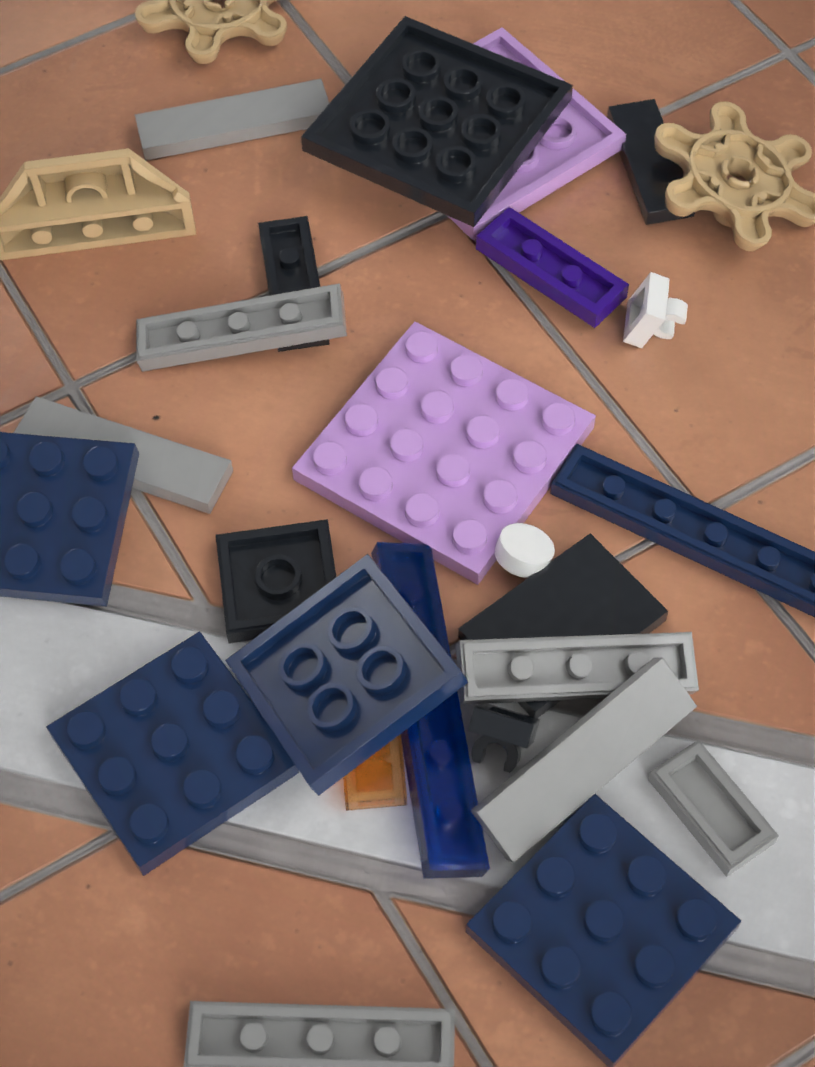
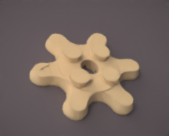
M150 0L141 3L135 10L137 22L148 33H159L170 29L187 31L189 36L185 40L186 50L190 57L199 64L213 62L218 55L220 45L227 39L247 36L263 45L274 46L283 40L287 29L285 18L268 8L270 4L278 0H225L224 8H221L219 3H212L211 1L213 0Z
M726 101L718 102L712 107L710 111L711 132L696 134L675 123H664L656 129L654 142L657 153L678 164L685 171L683 178L670 182L665 191L666 207L672 214L684 217L699 210L712 211L719 223L732 227L735 243L745 251H756L768 243L772 236L768 217H783L801 227H809L815 224V193L800 187L792 177V171L806 164L812 156V148L803 138L788 134L774 141L763 140L753 135L747 128L744 111L739 106ZM728 174L737 177L742 176L746 179V181H741L734 177H731L728 180L727 176Z

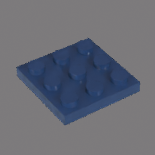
M0 432V597L107 607L139 458V451L135 443Z
M369 554L365 555L225 660L301 775L318 796L469 683L459 667Z
M200 631L46 726L59 750L143 876L299 773V770L259 710Z
M594 794L466 924V933L608 1067H615L732 936L742 920L600 797Z

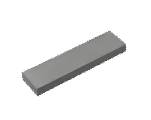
M322 79L136 114L135 119L144 158L147 161L305 130L309 128L328 106L329 101Z
M338 283L136 319V361L143 372L347 336L344 294L341 285Z
M37 396L14 433L135 443L139 451V458L132 486L133 489L211 514L233 472L232 462L229 459Z
M692 632L459 640L455 645L457 666L469 682L459 689L460 705L606 698L653 658H663L689 695L699 691Z
M653 658L470 811L506 860L514 863L693 711L697 705L663 658Z
M190 1001L184 1067H454L455 1009Z

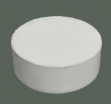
M513 523L507 525L501 531L494 554L498 563L506 571L519 577L529 578L534 573L544 569L551 562L555 548L549 536L539 528L524 523Z

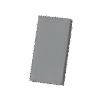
M699 739L650 772L648 781L726 877L775 844L779 835Z

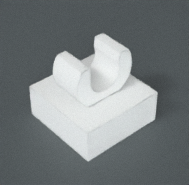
M650 272L627 302L623 342L643 348L653 334L659 338L672 339L675 322L684 325L687 319L688 305L680 299L668 298L669 278Z

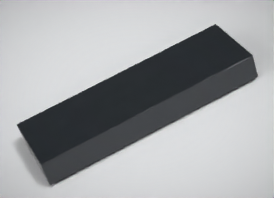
M655 99L608 106L607 118L626 133V141L622 143L619 153L646 225L694 217L695 212L684 217L676 216L666 207L665 191L668 184L673 180L682 179L684 172L678 164L662 157L655 149L654 136L656 129L661 124H664Z
M308 216L259 222L258 227L269 296L320 287ZM327 339L278 348V352L330 345V341Z

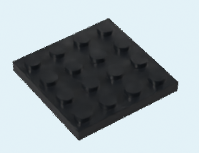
M404 16L301 136L302 151L475 227L571 101L573 85Z

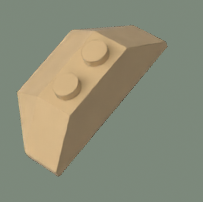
M129 148L26 161L0 197V260L196 235L189 192Z

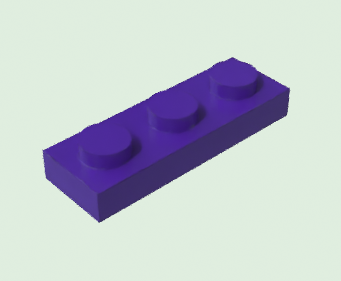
M508 207L476 236V250L594 328L627 298L628 283L511 207Z

